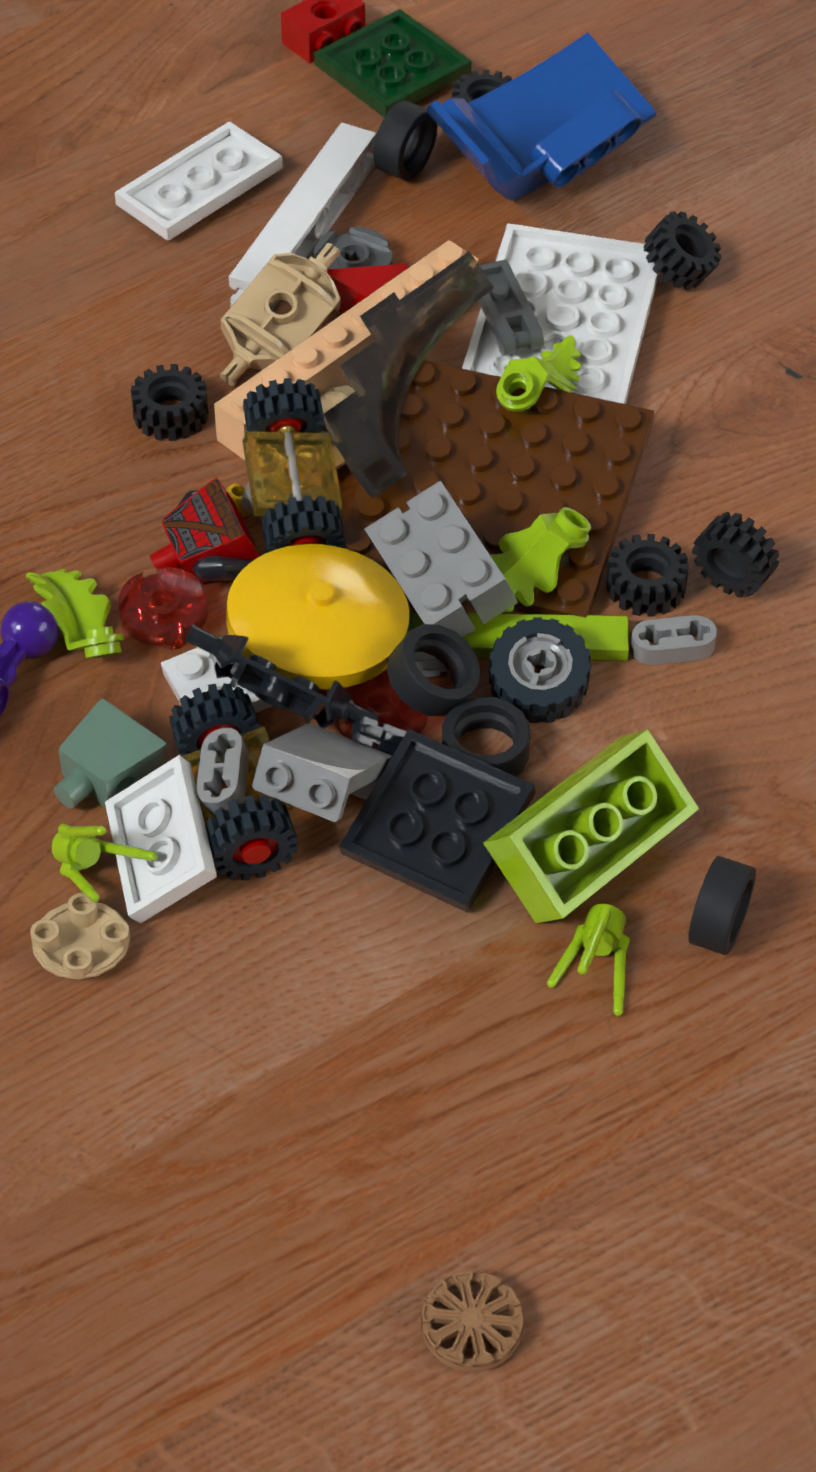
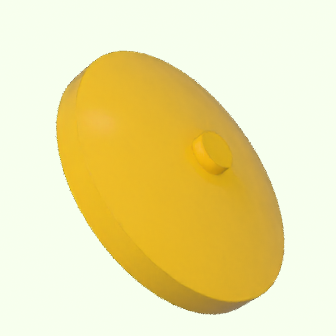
M301 544L268 552L253 560L238 574L228 594L226 624L229 635L246 636L249 638L241 654L248 659H250L251 655L263 657L277 666L275 672L291 680L294 676H300L318 685L319 689H331L335 680L343 687H350L368 681L385 671L388 667L389 656L408 633L410 615L407 598L396 579L375 561L341 547L323 544Z

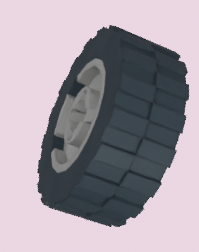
M533 617V620L525 621L523 619L516 622V625L513 627H507L500 638L497 637L493 644V652L490 653L489 684H492L491 692L493 697L513 704L523 712L530 723H538V721L550 723L555 722L557 718L567 717L574 708L577 709L581 705L584 695L586 696L591 670L589 648L586 649L585 640L581 635L578 636L574 632V628L568 624L565 626L559 623V620L552 618L545 620L542 617ZM541 665L546 667L540 673L534 672L535 666Z

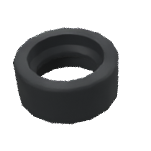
M404 100L396 103L388 111L378 129L373 147V161L377 169L407 181L414 178L424 168L435 146L438 132V124L427 113L425 108Z
M423 624L412 629L396 646L388 660L387 672L391 686L396 694L414 711L427 716H446L454 707L466 701L479 684L480 666L475 652L468 642L455 631L441 625ZM414 652L427 653L442 662L451 674L454 688L444 689L426 679L416 665Z
M476 697L461 702L449 711L442 724V744L517 777L523 772L529 760L530 725L523 712L510 702L495 697ZM478 728H492L509 736L513 740V745L505 752L496 755H477L468 752L460 746L458 739L466 732Z
M716 856L705 876L694 907L688 934L690 944L722 955L729 954L739 935L749 907L756 878V868L728 858Z

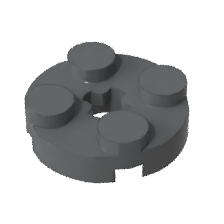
M349 227V233L337 235V230L328 232L317 241L313 250L315 259L326 243H331L332 249L334 246L339 249L340 256L335 259L328 269L393 265V253L389 249V241L381 233L365 227ZM355 258H360V260L352 261Z

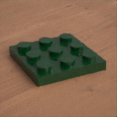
M401 9L314 53L315 65L383 117L386 116L396 103L406 100L415 104L454 83L456 80H460V76L464 74L469 75L472 71V61Z

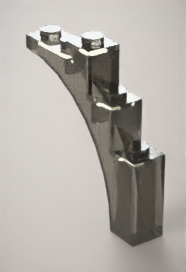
M470 251L402 299H399L396 293L393 292L363 313L360 317L375 341L340 365L355 392L323 414L325 426L348 468L371 498H374L408 474L400 455L398 430L403 403L410 384L422 362L445 331L468 308L494 289Z

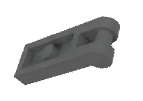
M507 259L469 267V284L497 339L501 355L514 354L517 348L526 346L530 350L543 347L544 337L541 326ZM519 327L522 328L521 331L512 332L511 330Z

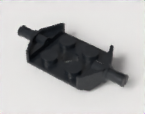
M193 624L185 639L186 643L188 642L210 653L208 658L213 660L217 679L231 678L230 684L233 688H236L238 685L254 693L256 697L274 707L289 710L304 717L302 722L306 724L315 719L319 727L325 729L337 722L344 723L345 720L355 724L360 716H366L377 720L379 714H375L355 704L354 700L351 699V695L336 680L326 696L318 693L319 686L312 681L300 676H294L291 680L275 672L277 666L263 657L251 655L250 659L242 656L241 654L249 639L246 636H216Z

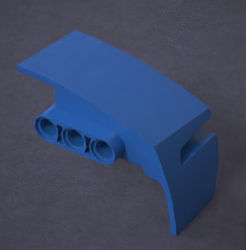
M588 32L517 78L469 103L463 98H449L442 104L436 100L426 108L427 113L493 189L511 201L549 182L554 188L564 186L631 138L641 126L656 116V111Z

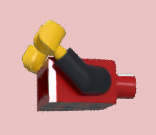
M215 478L200 490L187 492L177 507L163 518L162 526L170 543L150 554V559L162 578L183 567L196 584H204L209 581L235 580L249 563L261 556L243 517L249 514L241 504V495L244 491L242 485L234 483L226 490L220 480Z

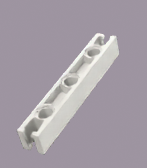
M340 123L229 275L230 288L233 290L239 288L237 293L233 294L230 298L231 306L274 254L293 253L307 259L311 257L317 241L328 233L374 168L373 153H369L368 150L374 146L376 132ZM280 300L274 301L269 306L271 311L275 308V306Z

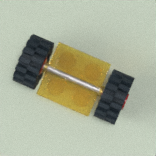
M284 378L281 384H277L276 380L269 381V387H265L263 384L256 386V392L249 391L247 399L243 400L247 432L242 443L254 516H262L266 553L279 548L301 544H323L343 548V543H345L341 518L343 506L330 433H322L325 420L319 390L315 389V385L311 382L306 385L305 380L298 379L295 383H292L291 378Z
M224 683L221 690L217 689L216 684L208 685V691L203 693L200 687L192 690L194 697L189 698L184 695L179 699L181 706H173L171 710L173 715L169 716V722L179 754L191 763L195 785L197 786L201 747L205 738L213 731L221 728H232L238 731L249 749L250 756L246 793L242 804L238 805L235 799L228 802L230 809L226 811L220 807L215 811L216 816L207 811L199 798L214 866L220 875L226 874L227 878L235 880L239 874L242 881L250 880L251 874L257 873L258 878L265 877V870L268 869L275 873L281 869L279 862L288 864L292 860L291 854H296L298 849L296 844L298 839L288 812L293 809L292 805L258 792L252 787L263 744L270 741L265 726L260 728L248 693L244 694L242 688L237 686L233 690L231 684ZM225 754L219 756L222 763H224ZM222 781L221 791L224 788H228L224 781Z

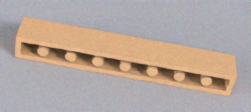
M448 240L214 404L217 441L245 461L252 458L264 448L257 446V442L252 443L247 434L243 400L247 399L249 391L256 392V386L260 384L269 387V381L276 380L277 384H281L284 378H291L292 383H295L298 379L305 380L306 385L311 382L315 385V389L319 390L320 396L334 387L352 386L476 297L468 281V268L478 266V258Z

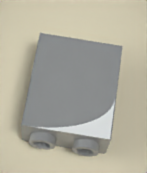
M308 723L263 744L252 787L258 792L336 822L342 818L349 794L367 800L392 755L358 744L351 739Z

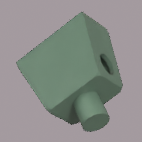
M102 698L61 744L58 753L64 779L54 786L53 790L58 800L67 808H74L85 797L89 796L106 809L105 801L169 762L167 743Z

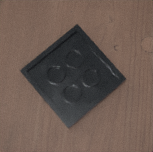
M408 729L339 848L342 855L468 913L496 864L483 842L527 809L536 793L535 787L529 782Z

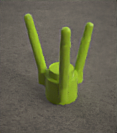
M64 823L60 824L58 833L54 836L52 842L53 856L58 862L62 863L60 874L70 878L92 902L99 900V894L79 871L94 865L98 861L100 853L105 852L149 861H155L158 857L154 851L106 842L96 838L95 836L105 835L106 828L104 826H70Z
M596 904L592 906L585 923L577 926L573 940L547 981V985L550 988H554L582 945L585 950L578 966V972L581 975L587 973L594 955L607 956L611 951L615 952L613 1012L616 1016L623 1014L626 951L630 942V938L623 934L627 921L626 916L621 910L609 904Z

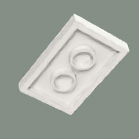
M180 755L176 756L105 801L113 843L154 851L158 855L155 861L116 855L128 917L141 924L217 877L191 763Z

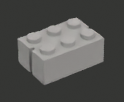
M441 480L407 501L406 503L410 509L402 513L398 507L365 528L368 536L424 624L441 625L455 631L463 638L476 630L461 602L469 599L483 624L518 603L505 577Z

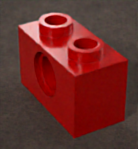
M304 0L280 13L282 44L309 64L315 62L314 53L366 26L365 3L361 0Z

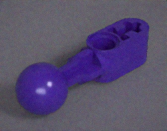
M20 602L12 606L2 619L0 628L3 641L0 645V716L9 699V687L17 678L16 668L24 658L35 659L44 656L57 642L59 629L53 614L39 602Z

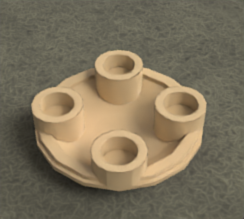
M77 893L71 896L68 903L49 911L41 920L35 922L30 930L33 954L41 966L58 977L77 980L97 977L113 969L126 955L130 943L129 926L119 912L103 903L92 902L84 893Z

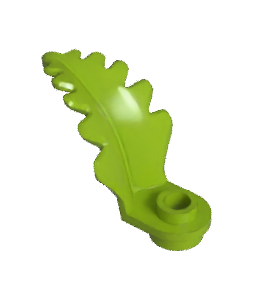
M570 335L562 342L555 343L553 345L554 351L546 350L541 353L542 360L536 356L510 360L508 365L504 367L505 371L496 389L500 404L510 411H525L537 402L546 382L561 391L571 392V390H577L578 388L570 382L580 381L579 375L572 372L581 369V364L573 359L579 358L581 355L575 348V338ZM518 388L526 390L520 396H512L513 391Z
M563 507L559 513L540 514L529 528L505 534L499 541V547L503 553L491 554L490 556L505 577L514 596L524 606H530L534 602V587L547 593L556 587L562 554L569 548L585 546L589 540L588 532L591 529V525L583 515L567 507ZM514 606L507 609L506 612H512Z
M66 569L54 572L49 571L42 574L28 572L25 575L31 584H35L33 585L34 590L46 599L41 604L53 614L58 629L64 635L68 651L84 650L86 659L122 653L120 642L124 641L123 634H114L113 626L105 627L111 602L105 595L92 594L97 585L94 579L79 580L81 577L80 571L74 570L68 573Z

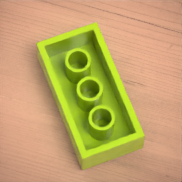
M645 729L619 737L483 842V844L535 923H541L566 917L698 811L699 808L649 730Z

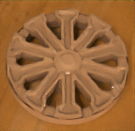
M473 1271L457 1272L446 1280H440L428 1293L421 1311V1330L428 1349L439 1361L460 1371L480 1372L499 1366L515 1352L522 1338L524 1318L521 1302L510 1286L505 1285L497 1276L484 1272L482 1274L473 1273ZM470 1285L482 1286L476 1299H473ZM459 1288L462 1301L454 1296L450 1290ZM495 1291L501 1296L487 1304L492 1292ZM436 1302H441L450 1310L434 1308ZM507 1309L513 1312L512 1316L497 1315ZM432 1323L447 1324L438 1330L431 1329ZM495 1329L511 1331L512 1336L504 1337ZM454 1337L455 1342L451 1348L444 1349L441 1346L443 1342ZM488 1341L498 1352L491 1355L485 1350L484 1343ZM466 1346L473 1347L474 1355L472 1359H466L463 1356Z

